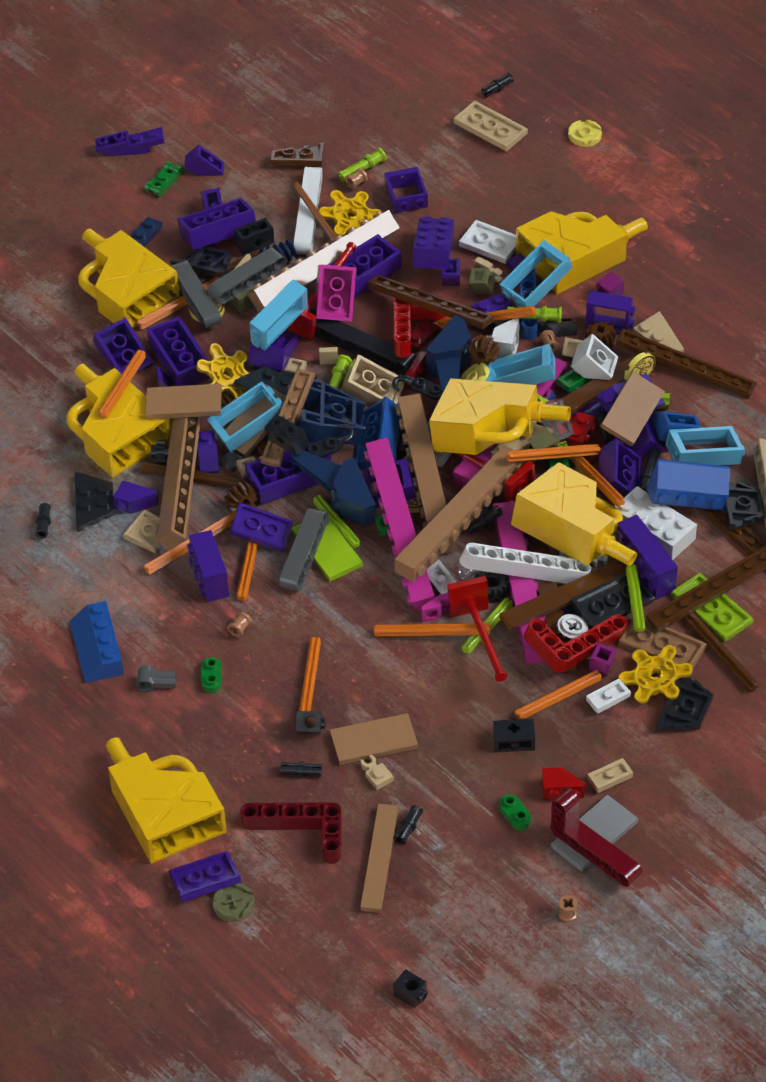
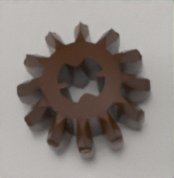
M601 320L599 323L593 321L592 325H588L585 332V338L593 334L607 347L613 346L616 338L613 325H609L608 322L602 323Z
M479 334L470 342L468 349L470 357H474L475 361H480V363L483 362L487 365L494 363L500 353L499 343L494 341V338H489L487 334L485 336Z
M238 482L236 486L232 485V488L227 490V495L224 497L226 506L233 512L237 511L239 503L254 506V502L258 499L257 493L248 483L243 482L241 484Z

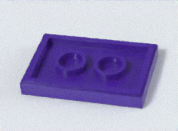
M239 503L230 535L284 553L293 521Z
M228 851L169 870L170 878L182 902L242 882L241 876Z

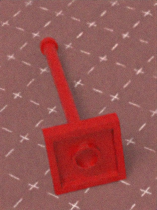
M347 243V248L334 266H342L350 254L357 249L355 243ZM316 291L308 300V307L287 328L310 341L315 337L316 315L309 311L316 303Z
M455 453L481 469L486 464V462L474 455ZM527 461L505 482V502L516 501L517 494L535 481L534 463Z
M483 576L447 584L450 617L471 613L495 671L496 681L502 682L506 680L507 674L500 665L478 612L488 609V584L486 577Z

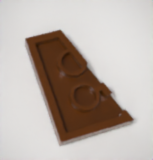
M324 142L318 143V146L315 147L303 145V148L296 150L292 147L272 150L271 166L322 167Z

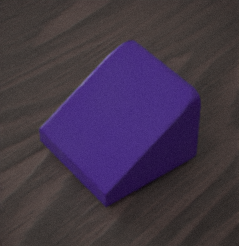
M158 367L156 369L158 387L172 386L170 376Z

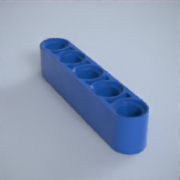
M535 268L519 283L520 296L524 299L536 289ZM521 319L522 337L526 340L535 339L538 332V319Z

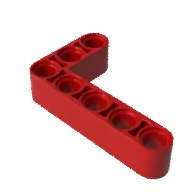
M396 298L394 300L395 355L400 358L411 355L410 320H440L446 316Z
M614 615L564 644L544 621L535 618L530 621L524 633V639L553 671L562 673L592 656L598 642L609 646L619 640L628 622L622 615Z

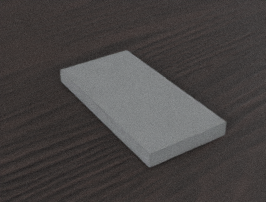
M606 795L579 819L612 844L638 823V818L609 795ZM557 838L551 843L552 849L581 872L591 864L590 861Z

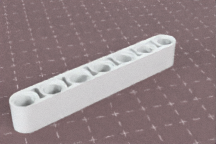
M305 167L302 188L318 209L323 170L321 167ZM301 197L294 247L297 254L307 255L313 251L317 220Z
M477 543L467 544L459 559L460 564L468 569L565 584L581 578L591 571L590 564L587 566L574 558Z

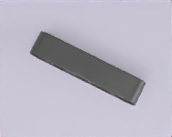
M269 248L211 283L207 292L218 303L224 304L282 269L286 263V258L274 248Z
M185 260L171 265L170 267L177 271L179 290L202 327L206 329L222 323L220 312L189 262Z
M307 509L280 576L279 585L281 588L296 591L302 589L328 524V511Z

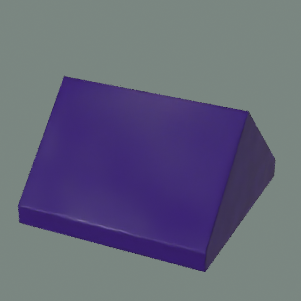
M650 417L633 446L627 444L628 448L639 456L648 455L650 449H657L660 453L668 452L665 445L666 442L659 440Z

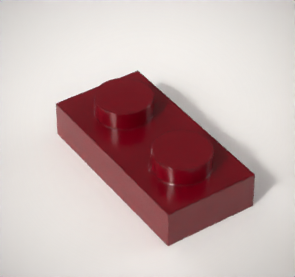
M427 319L423 320L411 331V349L418 352L440 332V327Z
M419 352L405 375L413 378H423L427 373L426 352Z

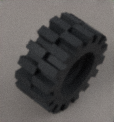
M486 571L476 573L474 578L485 576L487 583L494 582L498 584L496 587H488V600H491V603H494V600L500 602L501 598H506L509 590L508 575Z

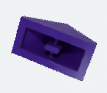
M450 259L449 269H442V285L460 286V259Z

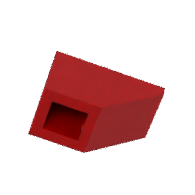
M542 768L543 800L554 801L567 788L576 792L579 798H584L585 783L565 768Z

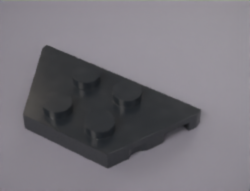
M204 246L202 249L184 254V259L178 261L174 258L170 260V263L174 265L187 260L195 273L221 278L225 275L232 256L231 252Z
M264 366L236 379L233 387L247 392L262 381L286 396L293 378Z
M75 472L77 532L82 531L83 527L90 523L95 525L101 522V520L115 515L113 482Z
M729 481V496L724 506L729 530L764 521L765 511L761 491L752 486H747L740 481H737V484Z
M690 677L679 678L675 683L679 688V695L673 700L668 698L657 722L656 732L700 730L713 701V694L703 688L697 680L693 681Z

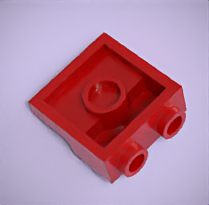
M578 412L576 416L571 415L569 421L556 420L552 429L560 442L566 441L568 446L589 445L591 434L595 433L597 429V422H595V416Z

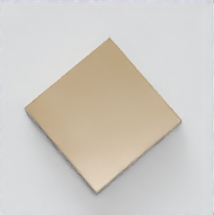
M143 510L123 534V538L156 553L163 545L157 542L160 516Z

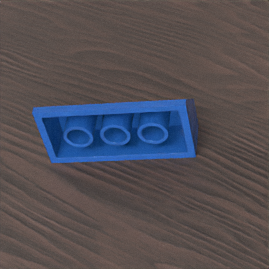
M386 396L365 409L360 417L359 425L366 427L359 445H356L355 460L360 470L372 466L371 462L367 463L364 454L367 451L366 443L386 437L388 438L394 461H396L400 432L399 419H401V416H397L395 407L397 404Z
M658 459L647 486L651 503L723 510L729 496L730 468L729 466Z
M103 601L86 605L70 621L85 683L124 675L122 659L107 602Z

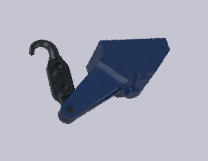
M455 315L426 349L427 374L438 378L439 385L422 377L413 378L408 375H399L393 379L392 387L396 391H400L397 383L401 381L406 382L414 391L433 400H439L450 378L459 379L460 374L465 368L470 366L472 361L468 351L471 337L465 319Z
M347 424L338 425V428L348 430V435L343 438L328 437L308 444L305 450L298 456L291 453V461L331 494L332 508L334 511L337 510L340 517L363 526L375 523V502L355 458L343 461L342 465L322 458L336 453L341 447L353 440L355 433L351 426Z

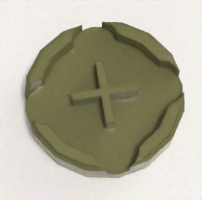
M240 883L217 890L213 897V909L216 915L228 922H239L246 919L255 907L251 889Z

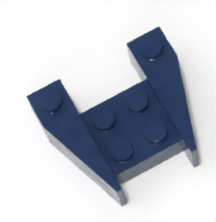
M314 379L303 407L316 409V413L302 409L296 425L305 430L308 441L316 442L328 437L343 438L347 436L348 430L338 428V425L347 424L353 428L355 433L353 440L347 445H359L366 427L356 424V421L360 420L366 403L329 384Z

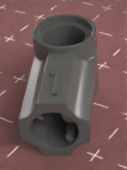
M141 666L138 669L136 687L139 691L150 692L154 688H176V671L155 670L151 666Z

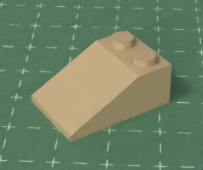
M358 354L350 364L340 390L369 404H375L385 396L397 404L405 382H398L397 387L400 388V391H396L392 387V382L398 375Z

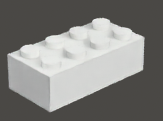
M638 486L624 497V505L620 507L615 506L622 514L623 520L638 515L672 560L696 539V523L667 505L651 503L648 493Z

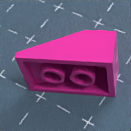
M318 265L316 319L352 322L356 267Z

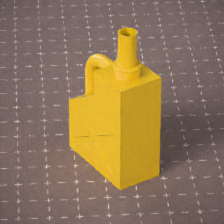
M550 211L516 228V254L521 253L526 258L545 240L568 256L573 268L552 288L556 294H559L625 261L626 247L629 239L646 231L648 225L642 217L622 226L614 223L607 215L597 219L592 214L586 212H573L562 215ZM545 257L535 267L536 274L544 281L558 265Z
M87 229L83 233L82 239L95 249L96 259L80 271L78 282L85 292L97 300L98 312L112 323L126 318L131 327L135 328L137 320L180 297L177 271L122 230L106 239L92 229ZM98 271L100 276L96 285L89 281V276ZM169 290H172L176 296L172 297L169 294Z
M85 364L77 366L74 374L85 384L87 397L69 409L66 415V422L69 428L84 442L85 453L111 478L151 455V445L156 444L157 440H166V445L170 443L169 418L146 419L147 397L131 382L124 390L107 418L100 417L98 412L122 374L113 368L104 375L98 376ZM88 409L90 414L84 425L78 422L77 417Z
M450 378L429 420L433 451L477 455L494 444L513 442L521 436L530 437L537 422L542 423L543 420L569 421L571 409L570 406L545 404L544 401H538L537 385Z
M558 462L517 494L511 525L588 566L600 555L604 557L609 555L631 566L637 557V552L615 541V536H611L617 531V523L623 521V517L615 506L596 497V481Z
M112 738L106 743V748L115 765L108 767L112 793L151 864L227 833L224 807L204 772H198L189 759L179 755H169L151 761L146 752L135 757L129 756L120 738ZM178 767L183 771H167L164 769Z

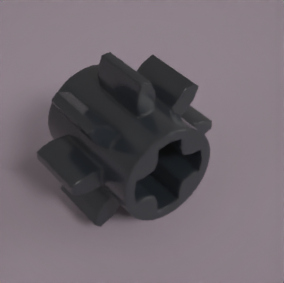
M157 440L156 444L151 445V458H156V463H165L166 459H168L169 445H166V440Z

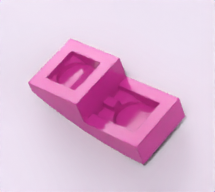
M448 592L433 598L421 607L422 623L440 619L441 612L449 610Z

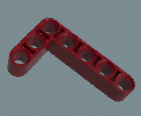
M565 789L552 801L550 826L552 833L624 887H629L642 874L641 866L579 820L580 799L572 789Z
M334 802L246 803L240 808L241 825L247 830H322L324 861L334 864L341 859L342 812L339 804Z

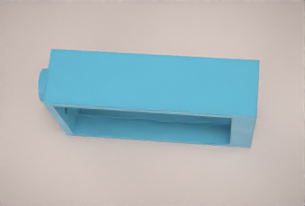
M543 240L500 283L502 295L508 300L512 299L518 307L535 306L573 268L570 258ZM545 257L556 263L558 267L526 299L513 291Z
M292 279L250 322L251 342L254 346L260 347L265 351L308 307L307 288Z
M549 344L496 359L494 363L487 365L490 373L486 381L522 382L524 384L536 385L555 379V356Z
M262 381L222 408L221 416H210L207 419L213 431H215L216 435L230 452L264 430L267 423L276 414L279 415L283 402L279 397L275 398L272 388L270 386L266 387ZM266 397L273 407L229 436L223 429V426Z
M732 426L671 429L668 431L665 444L673 461L710 465L740 464L742 456L745 454V448L741 445L738 434L735 433ZM725 442L729 446L728 448L686 450L684 445Z

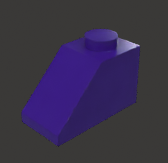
M197 145L185 155L184 167L197 176H222L224 174V162L200 145Z
M219 188L200 192L203 209L222 204Z
M215 431L199 432L198 455L200 472L219 473Z
M126 481L121 482L113 495L114 508L121 512L133 514L158 505L157 490Z

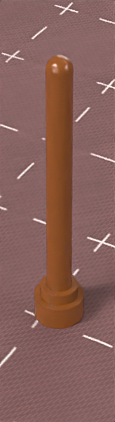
M294 181L292 184L294 189L328 235L329 244L331 245L334 243L333 239L339 235L333 232L299 182Z

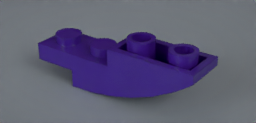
M162 127L129 135L127 130L95 138L97 153L119 156L151 152L150 147L165 143Z

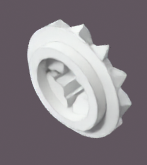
M564 615L557 623L558 633H562L563 638L568 637L570 640L588 631V625L585 620L577 615Z

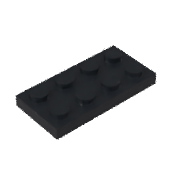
M626 572L571 599L570 604L579 616L585 620L590 629L614 615H622L624 617L632 613ZM639 578L642 606L645 607L654 602L655 596Z

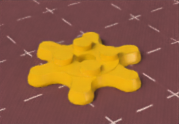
M333 190L330 193L331 200L335 205L333 207H322L319 210L324 219H331L336 224L334 233L342 234V236L354 226L356 229L361 227L360 223L364 220L369 219L371 221L374 219L373 215L381 211L379 209H370L366 206L365 203L369 198L366 192L360 191L356 193L354 198H346L339 190ZM352 213V214H354L355 216H353V217L350 216V218H349L347 214Z
M211 344L209 353L213 360L206 361L201 359L197 362L196 368L199 372L210 376L211 384H221L222 392H229L235 400L245 393L233 387L236 379L249 374L243 367L244 362L247 360V355L245 352L238 350L233 356H228L223 352L219 344ZM224 371L229 373L231 377L226 374L223 375Z
M672 645L665 646L657 656H649L646 651L639 649L632 654L637 667L632 671L622 672L618 678L625 686H639L634 696L640 704L646 703L651 695L656 696L659 693H663L667 698L673 700L679 695V688L675 685L676 680L689 677L692 674L693 667L689 663L676 664L673 662L677 651ZM658 673L660 678L652 677V675Z

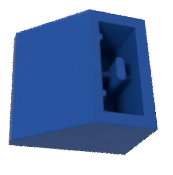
M662 411L652 413L650 416L659 440L666 442L668 431L671 429L701 428L697 415Z

